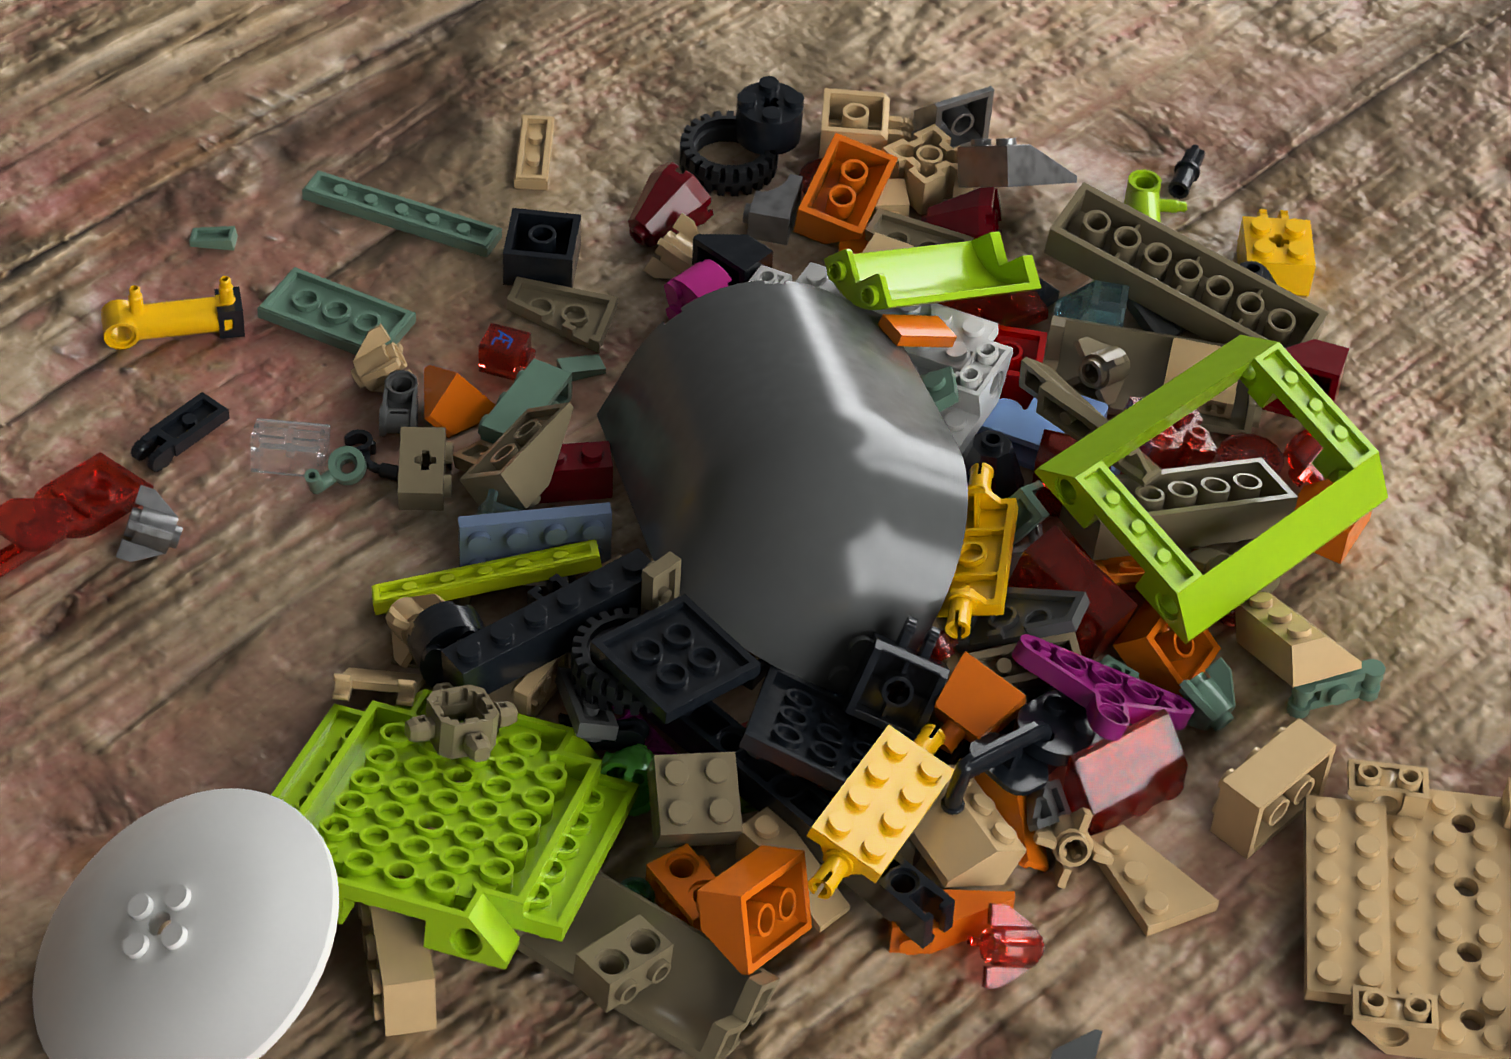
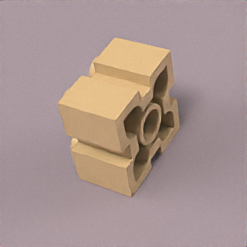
M935 124L915 132L913 141L909 143L902 138L882 148L883 152L898 157V161L889 179L905 178L909 204L921 215L927 213L928 207L943 202V198L952 199L973 191V188H958L957 147L953 148L950 146L951 137Z

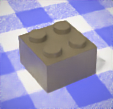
M735 752L653 756L647 767L653 847H681L686 843L690 846L735 844L743 832Z

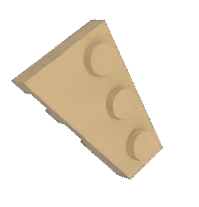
M1123 824L1091 835L1092 840L1112 853L1114 857L1112 866L1100 862L1096 863L1146 937L1217 911L1218 899Z

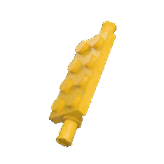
M975 463L970 468L967 521L962 549L949 591L937 617H948L945 631L947 635L954 639H958L959 627H962L961 639L966 638L970 634L972 616L1004 615L1018 505L1016 498L1001 499L992 492L991 484L994 470L986 463H982L980 474H978V463Z
M926 724L922 727L915 740L912 741L892 726L888 725L806 835L821 846L824 855L823 864L808 881V888L811 893L815 894L823 883L825 887L819 893L818 898L829 899L843 878L855 874H862L876 884L952 777L954 769L934 756L937 749L945 742V734L940 728L934 737L930 738L929 736L936 726Z

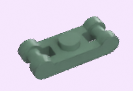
M1368 659L1361 661L1362 669L1292 687V695L1289 697L1286 710L1290 716L1301 719L1307 717L1312 709L1329 705H1340L1357 698L1367 702L1374 701L1378 698L1380 692V682L1383 680L1386 670L1385 665L1379 660Z

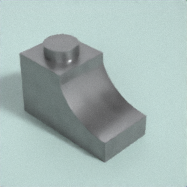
M790 174L781 186L769 191L755 192L752 204L746 203L743 213V223L748 224L747 234L756 240L787 245L798 208L801 204L803 176Z

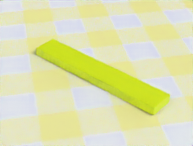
M593 539L375 584L371 586L375 615L387 613L390 606L403 597L436 594L444 601L549 580L555 574L564 577L597 570L602 567L597 540Z

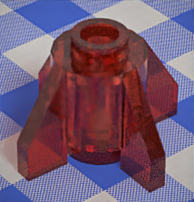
M989 903L987 924L994 926L991 929H985L981 936L967 935V944L979 947L983 961L990 962L992 965L983 966L982 987L1002 988L1029 969L1035 967L1044 954L1045 945L1043 937L1039 934L1037 928L1009 905Z

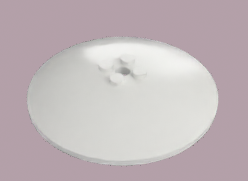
M236 788L214 789L194 793L154 809L123 829L104 845L78 874L61 899L48 925L37 957L33 982V1012L37 1033L48 1058L259 1059L291 1026L313 994L323 974L336 933L339 913L337 873L331 853L314 825L297 809L267 793ZM171 920L170 924L162 930L161 934L157 935L160 926L164 922Z

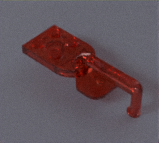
M99 452L41 487L34 498H13L0 505V535L10 541L11 544L0 550V577L65 538H83L101 531L130 513L133 507L138 508L141 506L135 504L140 485L154 489V486Z

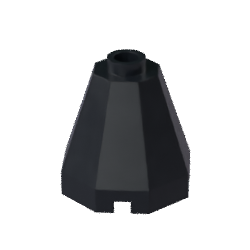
M986 430L975 435L962 454L967 482L969 483L972 465L975 463L979 464L978 474H980L982 463L989 464L994 470L991 484L993 493L1001 499L1010 498L1019 488L1024 487L1025 483L1012 442L1002 432Z

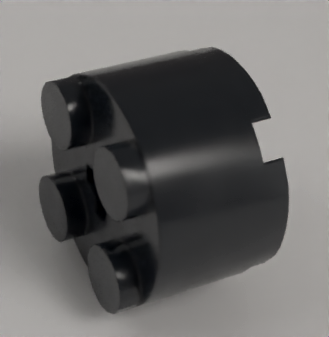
M773 76L762 77L759 82L742 89L737 95L735 131L738 143L753 153L765 155V150H776V155L793 150L799 144L802 133L803 94L786 84L779 83V80Z
M453 601L439 602L423 610L413 622L415 627L412 630L411 636L408 634V648L423 679L432 688L438 683H443L441 650L486 627L480 615L472 606L465 604L466 606L455 605Z

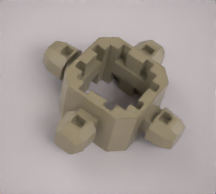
M448 682L436 684L432 693L427 697L426 713L406 721L404 731L409 741L425 742L430 740L440 756L450 759L468 756L475 762L486 761L490 757L491 750L496 745L497 728L510 726L515 723L518 711L514 703L509 701L493 703L484 688L474 685L454 687Z

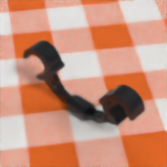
M357 429L345 435V446L364 444L355 448L363 454L369 471L379 474V477L398 480V465L383 462L380 465L371 461L370 456L376 454V442L373 441V437L368 431ZM446 464L448 469L452 470L453 464Z

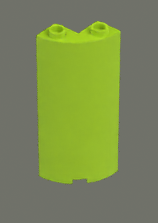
M1000 231L990 232L972 241L857 254H853L851 249H843L824 258L827 276L830 281L834 283L847 300L866 310H883L1033 291L1041 288L1033 255H1023L1008 262Z

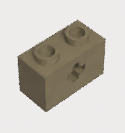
M401 427L397 490L399 510L444 511V497H451L452 475L445 474L446 464H453V442H446V428Z

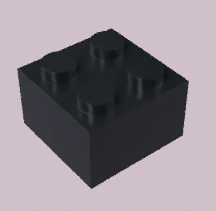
M512 208L503 250V285L513 286L516 278L521 277L573 288L581 248V214Z

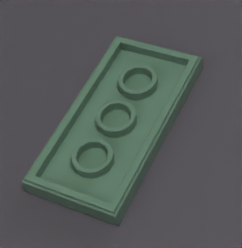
M296 267L288 273L257 308L258 318L354 355L357 354L368 331L379 324H382L390 337V341L385 343L388 345L392 342L395 344L399 343L416 323L415 312Z

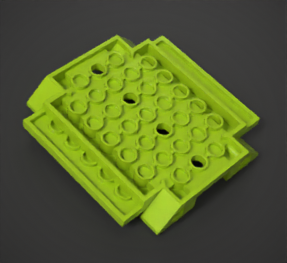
M423 689L416 693L412 707L393 706L372 700L366 711H361L334 703L271 795L297 809L314 825L324 839L331 853L337 873L339 888L337 924L342 925L356 902L390 910L408 917L426 920L424 948L506 970L520 943V937L514 929L562 942L638 797L639 784L601 774L602 760L586 740L576 737L572 727L518 713L515 723L510 726L497 728L496 745L491 750L490 757L486 761L475 762L468 756L455 759L440 756L430 740L412 742L406 737L404 731L405 722L426 713L427 697L432 693L431 690ZM399 876H405V877H407V878H405V879H399L398 877H399Z

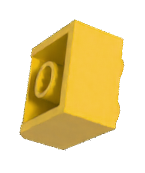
M1259 209L1257 217L1242 216L1237 240L1238 264L1246 261H1256L1268 269L1278 286L1297 296H1309L1316 268L1311 221L1295 218L1289 219L1288 211L1280 210L1277 218H1268L1266 209Z

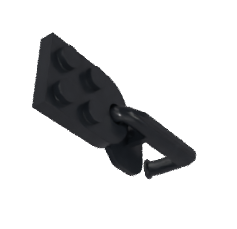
M1054 689L1021 707L1013 725V732L1009 734L990 732L970 744L968 755L960 759L955 766L946 794L941 800V808L950 815L961 813L965 807L963 797L970 779L983 772L1005 791L1019 796L1029 795L1046 786L1049 778L1048 764L1054 766H1073L1131 737L1136 724L1129 723L1120 740H1107L1090 728L1086 708L1059 690Z

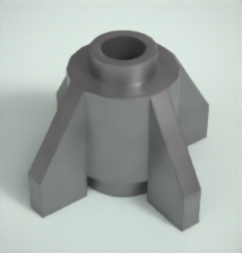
M140 485L135 504L143 506V509L132 508L123 534L132 538V541L122 539L116 555L117 558L129 562L166 554L169 547L176 549L183 527L176 525L178 516L155 489Z

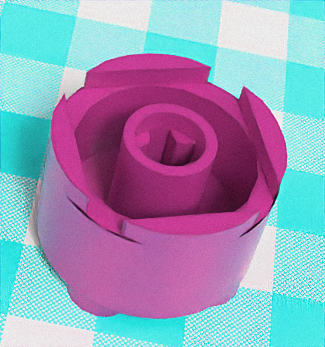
M710 259L695 263L664 284L669 307L666 308L667 317L671 320L682 312L681 307L705 294L728 287L727 283L732 281L731 277L720 265Z

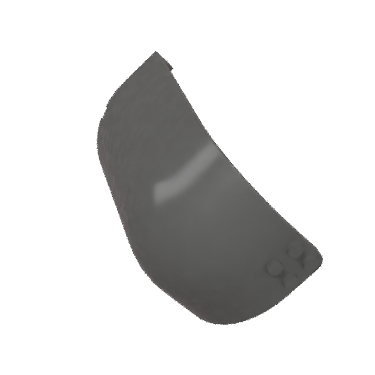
M758 280L720 288L681 307V313L666 324L662 322L650 333L632 356L598 411L597 417L605 438L609 441L610 451L653 560H658L669 551L681 558L680 596L686 594L743 648L762 660L812 684L846 695L874 632L896 641L907 617L912 616L918 619L917 629L907 647L917 650L943 605L959 561L967 521L968 482L963 456L904 346H896L878 325L882 314L873 310L862 309L854 305L850 300L827 290L795 281H785L784 284H765L764 280ZM890 683L888 685L889 690L891 689L894 683Z

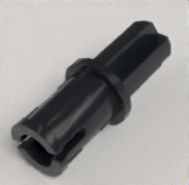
M1192 145L1191 148H1188L1182 160L1175 165V175L1168 186V191L1174 198H1186L1193 182L1197 181L1200 176V166L1204 160L1205 151L1199 149V145Z

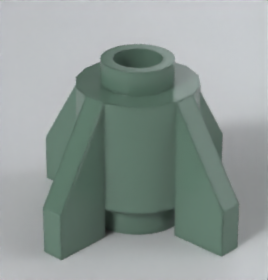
M1222 657L1205 669L1211 678L1208 679L1204 672L1191 680H1184L1179 684L1181 687L1179 690L1180 694L1194 708V713L1187 725L1203 731L1213 728L1215 732H1218L1234 719V716L1231 714L1236 708L1232 670Z

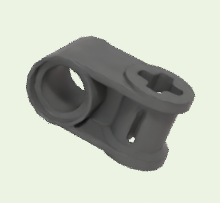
M398 370L386 377L383 402L380 405L379 412L380 437H386L387 433L400 434L401 427H418V382L413 373Z

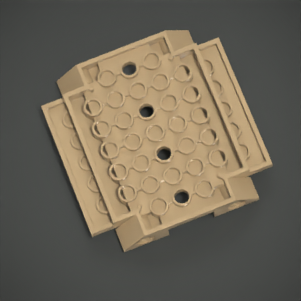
M1348 758L1347 790L1348 795L1353 800L1306 795L1303 804L1304 1000L1343 1004V1014L1351 1015V1024L1385 1054L1422 1059H1511V778L1508 777L1502 797L1429 789L1428 768ZM1453 825H1464L1468 827L1471 832H1459ZM1465 887L1471 890L1474 896H1463L1455 888ZM1468 952L1474 955L1478 961H1464L1458 953ZM1461 1020H1473L1480 1025L1481 1029L1470 1030L1465 1027Z

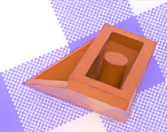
M432 365L424 368V419L434 427L446 428L447 438L479 424L485 414H489L496 406L457 372Z

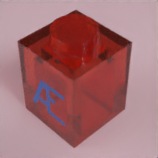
M491 323L478 346L479 372L515 381L518 372L525 370L530 362L535 359L536 350L531 348V333Z

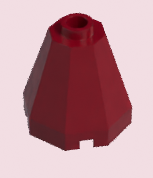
M673 162L658 166L650 174L628 219L630 236L639 245H646L648 247L658 245L659 239L664 238L670 230L678 234L679 231L674 229L673 225L682 213L691 218L697 227L705 224L713 216V209H707L712 203L710 195L693 174L687 170L683 174L675 171L679 166Z
M995 187L978 188L928 207L927 215H922L921 221L974 237V239L990 232L999 231L1002 238V230H999V221H1002L998 189H995Z

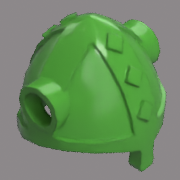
M638 743L615 753L606 751L601 766V774L639 784L638 797L628 816H638L650 810L647 767L654 754L646 745Z

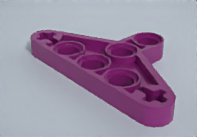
M1022 635L1011 654L1013 659L1022 667L1086 708L1090 728L1107 740H1120L1129 723L1182 730L1194 713L1193 706L1177 694L1032 635Z

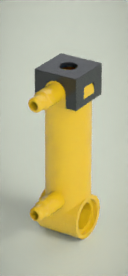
M222 276L219 279V289H214V297L143 304L140 287L132 285L129 288L128 301L123 299L112 300L101 309L104 341L111 348L123 350L131 348L138 340L219 332L220 339L244 337L245 328L239 286L233 287L230 277Z

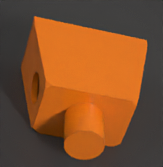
M965 651L934 706L935 716L944 723L941 730L945 734V742L940 748L951 754L963 738L972 743L974 740L980 739L990 732L999 733L1017 717L1021 707L1026 704V695Z

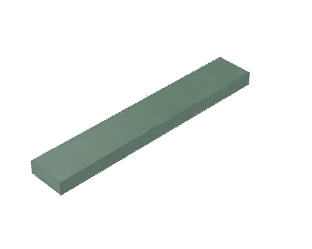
M317 171L302 190L303 200L488 258L502 238V228L322 171Z

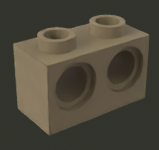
M639 914L576 953L573 983L607 1013L620 1004L629 1003L638 992L652 983L658 984L666 978L671 970L674 944Z

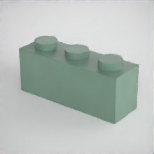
M533 359L525 370L518 372L510 389L507 392L501 393L493 410L489 414H485L480 420L478 434L481 435V439L494 444L528 408L570 402L572 399V373Z

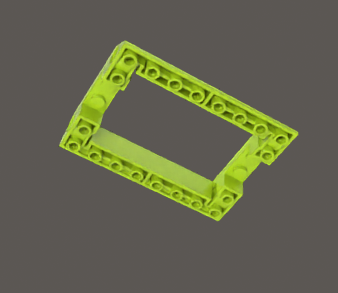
M1245 335L1237 336L1035 470L1036 475L1084 529L1100 519L1144 569L1145 573L1135 585V588L1185 645L1388 498L1379 451L1280 342ZM1240 379L1249 389L1247 393L1261 408L1278 398L1323 447L1312 464L1325 479L1332 481L1333 484L1203 575L1111 472L1109 467Z

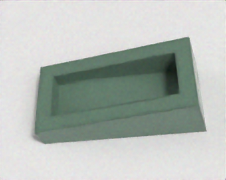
M235 226L193 228L189 243L190 247L234 251L238 235Z
M599 354L557 358V367L571 372L572 381L606 374V367Z

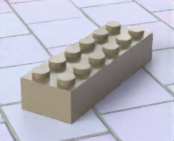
M1262 457L1162 469V473L1145 487L1125 474L1115 475L1180 549L1255 539L1295 511L1298 496ZM1062 504L1060 521L1092 560H1107L1109 558L1130 555L1100 519L1084 529Z

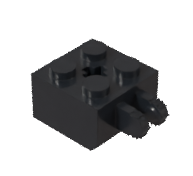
M909 616L896 641L874 632L843 699L842 706L844 712L884 730L890 725L914 741L922 727L928 723L935 703L947 682L950 669L946 663L930 657L939 638V628L932 626L927 630L919 651L907 647L917 629L918 620ZM895 681H901L903 687H905L904 690H896L893 695L889 694L888 685Z

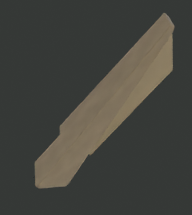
M1028 357L1021 360L1019 387L1038 399L1036 413L1076 441L1081 440L1109 421L1052 368ZM1137 448L1112 465L1143 487L1162 473V469L1147 457L1140 448Z

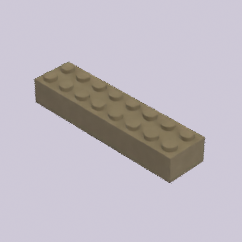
M1085 182L1082 183L1049 230L1044 253L1210 342L1227 344L1237 336L1245 335L1277 341L1284 348L1309 340L1318 339L1329 313Z

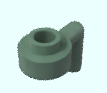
M341 446L335 449L329 456V470L320 475L316 469L311 468L305 472L304 478L310 491L314 494H320L336 482L342 485L358 483L364 477L367 465L360 450L353 446ZM347 463L355 465L354 470L350 473L342 472V467Z

